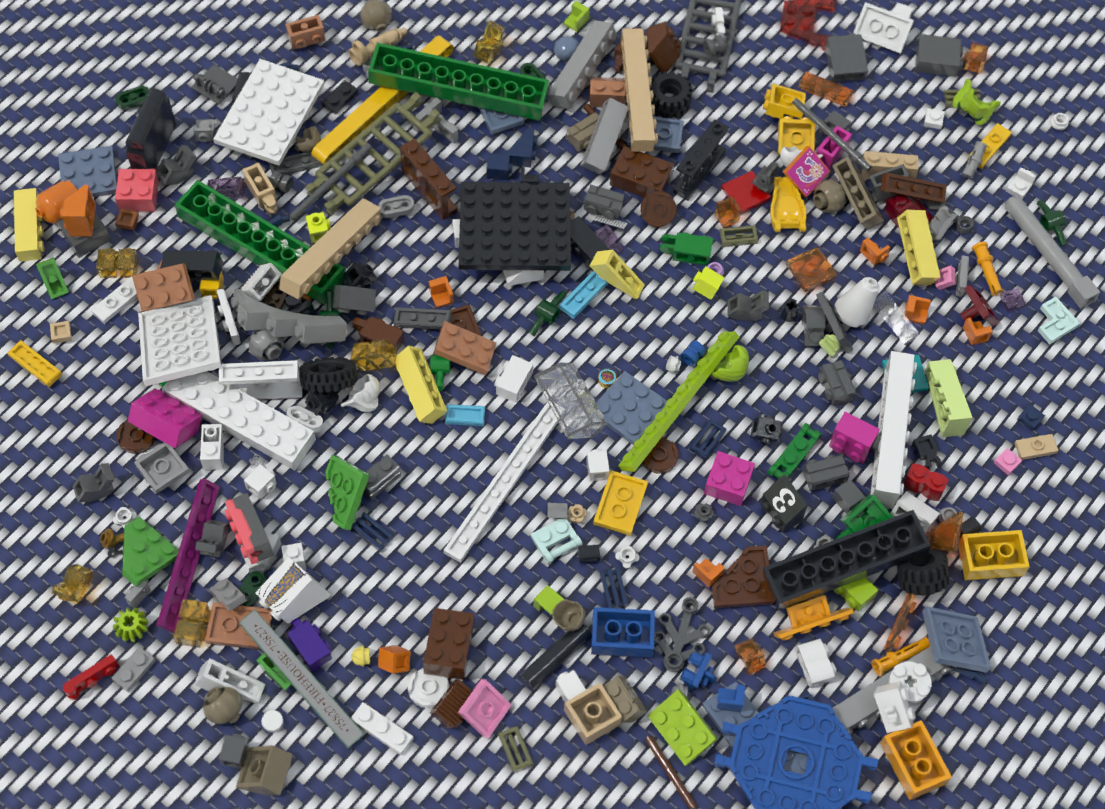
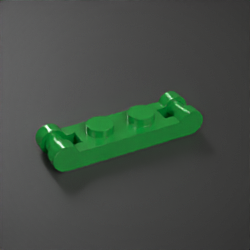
M805 423L777 461L770 467L767 474L778 479L786 475L789 479L820 439L822 433L818 430L814 431L810 428L809 424ZM807 434L811 439L807 440L804 436Z

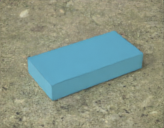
M447 404L445 424L484 426L485 406Z

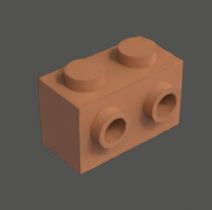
M319 15L285 24L292 50L326 41L324 27Z

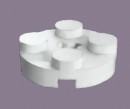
M907 661L896 665L888 679V684L901 681L903 688H906L908 691V704L922 701L931 689V677L926 671V667L915 662ZM911 678L915 683L912 687H909V684H905L904 681Z

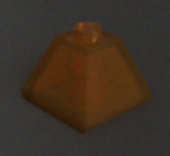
M964 512L952 513L932 527L930 532L926 533L931 545L930 549L950 553L957 552Z

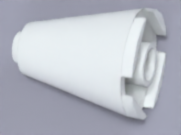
M865 277L836 301L834 311L835 313L838 312L840 315L839 319L848 326L859 327V325L864 326L868 322L879 290L877 281L873 278Z

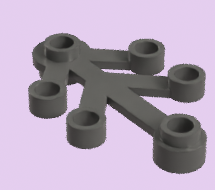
M687 597L682 602L684 614L678 632L672 624L671 616L668 613H662L659 616V624L667 630L674 642V648L672 651L665 640V634L661 631H657L654 634V643L662 649L665 655L663 660L664 666L671 672L681 670L684 661L688 660L693 651L696 652V647L702 649V652L697 653L703 655L705 652V646L702 643H696L692 649L681 653L682 646L700 637L707 638L710 634L709 626L703 624L697 630L686 635L691 616L698 609V601L693 597ZM691 605L693 609L688 610L686 606ZM666 617L669 621L663 622L661 619ZM706 629L708 633L702 634L700 630ZM656 636H662L663 640L658 641ZM671 660H676V661H677V664H676V665H672V664L670 663V661H671Z

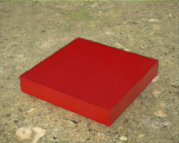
M753 171L724 183L721 187L740 215L771 200V195L768 191L765 193L752 183L756 177Z

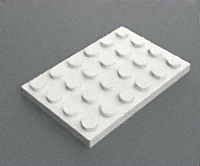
M260 59L213 139L214 143L280 166L324 87V80Z
M212 295L138 313L142 375L145 386L157 385L161 382L176 380L181 377L196 375L197 373L212 371L222 367Z

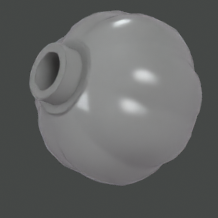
M267 329L254 330L250 337L249 350L260 360L276 359L283 350L284 337H274Z

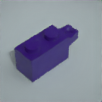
M299 618L290 622L293 628L287 633L289 641L311 672L332 659L330 653L332 648L326 640L323 642L319 637L321 632L316 625L312 626L306 620L301 622Z

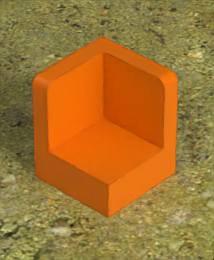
M446 276L428 281L429 291L436 308L454 304L453 292Z
M909 295L903 320L925 324L931 300Z
M967 318L963 325L971 346L989 341L993 333L990 326L983 327L981 321L973 323L971 318Z
M705 559L700 564L695 563L692 572L710 588L723 576L725 567L720 563L714 566L708 559Z
M397 645L379 647V668L390 673L409 671V650Z

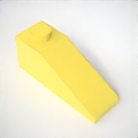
M614 250L596 252L590 264V267L596 274L630 297L638 299L645 284Z

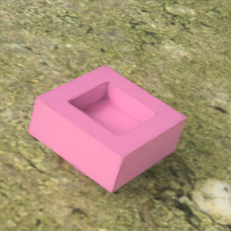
M948 266L940 269L941 278L936 281V288L941 290L956 284L954 267Z
M1007 448L995 459L994 464L1009 476L1021 464L1022 459Z

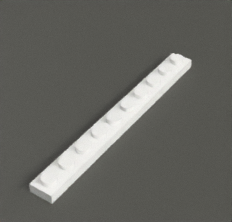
M548 400L447 544L444 554L460 563L462 562L564 415V408Z

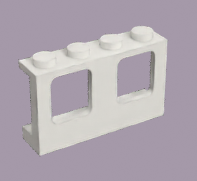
M297 360L222 364V367L219 368L220 385L231 384L257 400L302 398Z

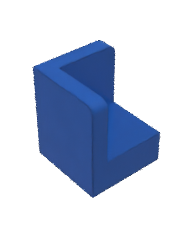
M737 684L735 690L719 688L717 709L742 712L745 685Z

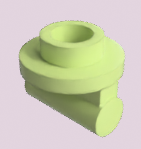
M833 334L825 335L819 342L820 346L830 357H833L841 347L836 336Z

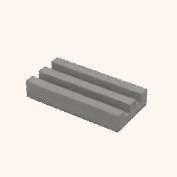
M962 255L958 264L955 296L962 297L965 292L964 288L967 287L968 256Z

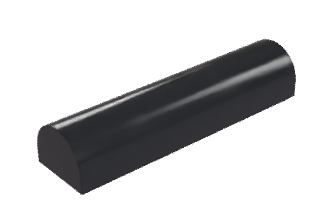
M585 624L578 630L567 631L519 675V678L532 691H535L592 638V633Z

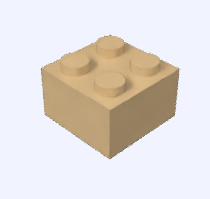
M600 682L564 703V712L585 745L621 725L622 715Z

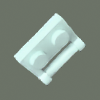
M560 518L531 533V539L547 564L553 562L554 558L569 550L583 546L580 537L575 533L566 518ZM568 538L571 539L568 543L550 552L547 550Z

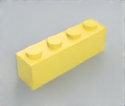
M36 188L14 190L15 253L19 262L42 259V252H44V243L41 241V236H44L41 221L44 219L40 218L35 210L37 208L36 198L38 196Z
M906 210L897 217L911 283L912 285H931L941 277L925 210Z
M407 346L393 358L396 369L401 376L403 386L406 388L419 422L433 424L447 412V409L422 349Z

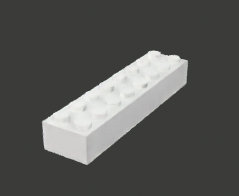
M891 351L884 370L878 422L880 431L876 440L870 492L888 509H893L894 504L897 503L900 495L903 493L904 484L901 483V480L906 470L903 462L907 457L908 449L905 448V444L909 439L907 425L911 421L909 407L911 408L913 403V396L910 395L911 390L913 391L915 379H912L917 367L913 354Z
M207 371L176 380H169L162 388L163 392L168 396L177 399L179 402L202 414L204 420L211 424H222V430L294 471L316 441L313 430L231 384L220 385L219 378Z

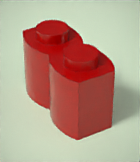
M912 464L903 484L905 488L912 492L921 493L930 500L939 501L949 480L940 473L930 472L923 465Z

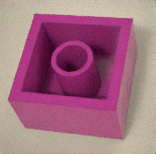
M844 412L834 429L829 447L837 453L848 456L854 462L864 464L874 446L880 429Z
M718 451L706 482L704 494L741 506L755 463Z

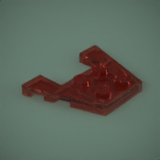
M785 0L779 31L798 40L800 38L809 42V45H817L825 51L824 45L827 37H830V35L813 33L816 10L834 12L836 0Z

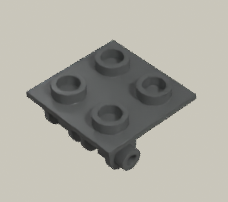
M213 64L203 75L195 74L193 78L195 83L191 88L219 104L236 87L238 78Z

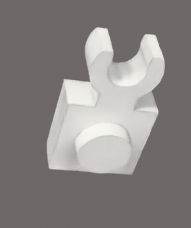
M722 7L715 8V13L711 16V23L715 25L717 35H721L724 38Z

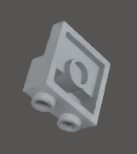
M165 442L158 444L152 451L141 455L134 462L139 473L150 484L156 494L190 472L172 446Z

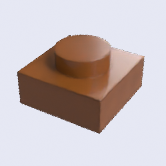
M120 209L115 222L116 228L134 231L139 218L138 211Z

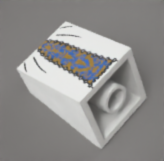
M290 557L280 565L256 592L261 598L259 603L267 610L271 608L270 614L278 621L283 619L287 623L295 620L331 595Z

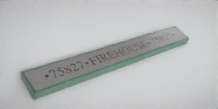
M255 609L239 622L243 630L347 749L364 735Z

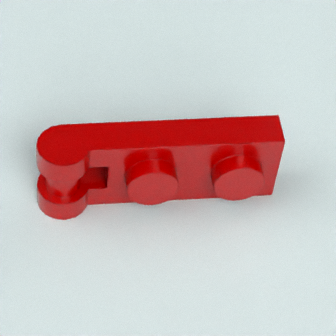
M110 654L63 685V691L70 700H76L81 691L95 686L100 679L112 675L120 666L114 656Z

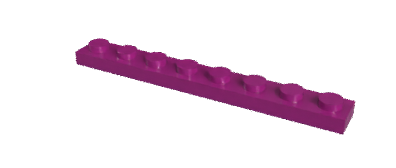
M205 478L199 481L156 625L171 633L178 632L200 557V550H195L196 542L202 539L204 523L211 519L220 486Z

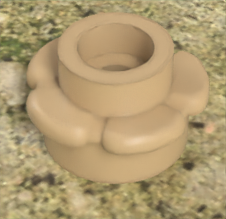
M579 504L569 507L567 511L569 514L568 518L573 523H581L587 515L586 509H583V506Z

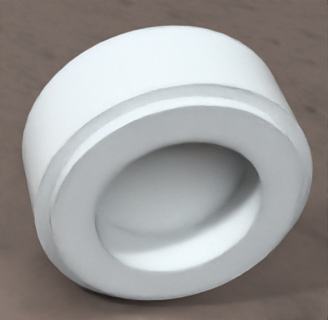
M268 711L262 717V725L270 733L279 731L283 726V718L278 711Z

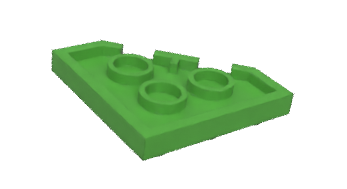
M331 455L325 474L326 480H330L331 486L328 493L330 505H334L333 523L345 530H351L365 486L368 483L369 474L341 457Z
M141 517L125 525L122 575L137 587L176 561L179 550Z

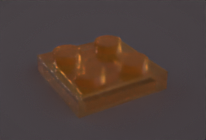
M819 247L786 261V266L804 292L829 282L837 276V273Z

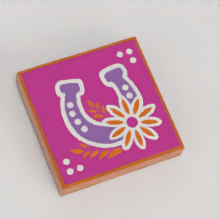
M806 146L783 171L792 184L798 188L803 197H807L830 172L810 146Z

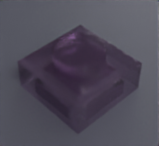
M1019 288L1001 292L1000 294L1006 311L1023 308L1026 304Z

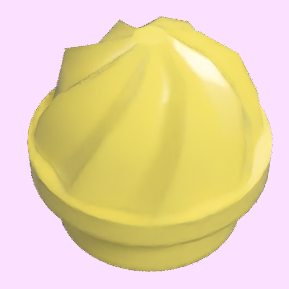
M364 646L355 648L351 654L354 664L362 667L365 664H370V648H364Z

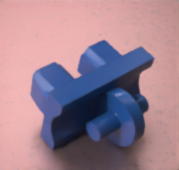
M694 651L690 654L687 663L695 666V671L692 672L685 668L679 678L688 685L689 691L692 692L694 688H697L701 679V685L704 687L707 686L708 682H715L716 676L712 674L714 668L708 666L707 671H705L711 659V654L706 652L702 655Z

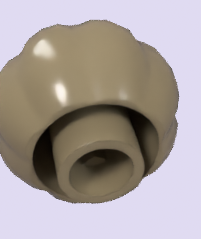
M369 0L361 9V22L367 29L381 32L391 22L392 11L390 6L384 1Z
M826 180L815 188L813 202L822 212L833 214L844 207L846 192L838 182Z
M226 686L221 688L214 687L205 695L206 700L203 710L205 717L210 722L215 724L229 722L232 724L239 719L242 698L236 689Z

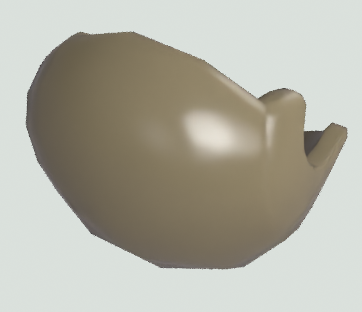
M313 126L303 131V138H296L295 146L301 152H311L321 141V135L317 127Z
M564 599L556 604L553 609L552 618L561 629L575 631L585 621V610L577 601Z

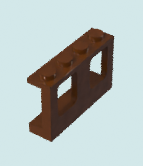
M414 138L400 146L402 173L442 221L457 213V207L447 196L456 190L455 185Z

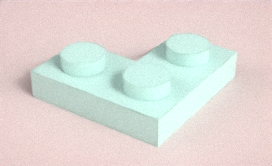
M1057 297L1052 298L1040 307L1041 311L1050 321L1039 327L1038 332L1049 344L1080 325Z

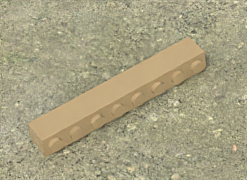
M622 29L621 35L632 152L653 151L654 144L658 143V134L654 133V130H656V119H653L655 107L651 105V101H653V91H650L652 79L648 77V74H650V63H647L649 53L648 49H645V46H647V36H644L643 29Z
M365 199L360 200L281 275L279 289L297 299L307 294L310 288L317 284L324 274L329 273L332 266L338 264L341 258L348 254L355 244H359L364 235H368L371 229L380 223L381 207Z

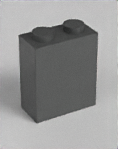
M852 33L846 36L832 35L827 37L824 46L831 82L864 80L868 73L862 34L856 35Z
M920 34L916 45L915 72L956 77L958 70L961 71L963 60H960L963 54L961 39Z

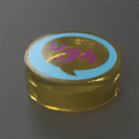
M602 369L598 373V383L603 388H610L617 380V375L612 369Z

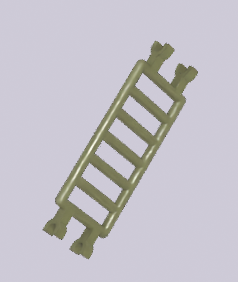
M417 92L404 105L397 102L315 172L318 179L305 187L309 196L329 179L324 173L331 167L336 171L342 166L337 162L344 156L350 159L353 154L351 150L358 144L361 147L365 146L367 142L364 139L371 133L397 155L389 163L372 147L368 153L384 168L376 174L362 161L358 164L356 163L355 165L370 180L362 185L350 173L346 172L342 177L357 191L349 197L334 183L329 189L337 196L324 204V207L327 208L326 212L330 216L344 202L349 206L354 204L401 163L400 148L377 129L385 122L407 142L414 139L391 118L395 112L399 111L423 133L416 139L420 145L432 136L430 128L442 121L439 117L440 113L434 109L423 122L417 119L411 113L414 108L423 104L420 100L421 96Z

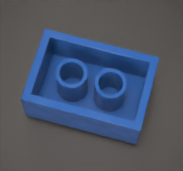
M593 607L591 654L653 657L655 610Z

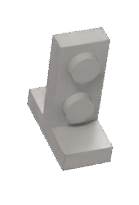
M438 98L433 99L415 117L423 122L434 109L441 113V101ZM440 114L439 117L442 121L433 125L432 128L452 143H455L458 140V128L453 123L446 121ZM413 125V130L419 133L420 130Z

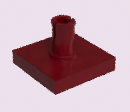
M972 285L964 288L974 305L960 313L963 320L965 321L967 318L972 320L980 314L991 325L996 326L999 324L1000 321L982 293Z

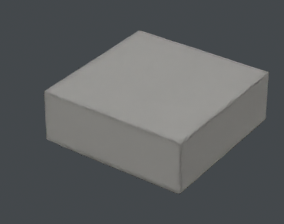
M548 503L547 517L567 518V503Z

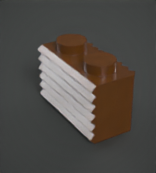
M460 679L454 680L430 711V714L446 728H457L464 720L458 711L473 690Z

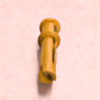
M979 242L972 246V251L975 252L978 259L977 264L982 267L991 295L997 296L999 295L998 291L1001 294L1003 289L992 264L993 256L989 254L988 243Z
M923 637L899 651L888 652L886 656L878 660H872L871 664L875 673L881 677L885 672L894 669L896 665L911 659L930 647L929 639Z

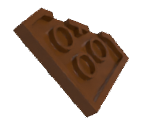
M767 546L746 547L739 558L725 571L719 581L712 586L714 608L774 604V599L763 576V567L769 565Z

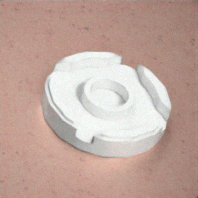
M423 668L414 672L408 682V692L411 700L422 708H433L449 688L447 677L424 674Z

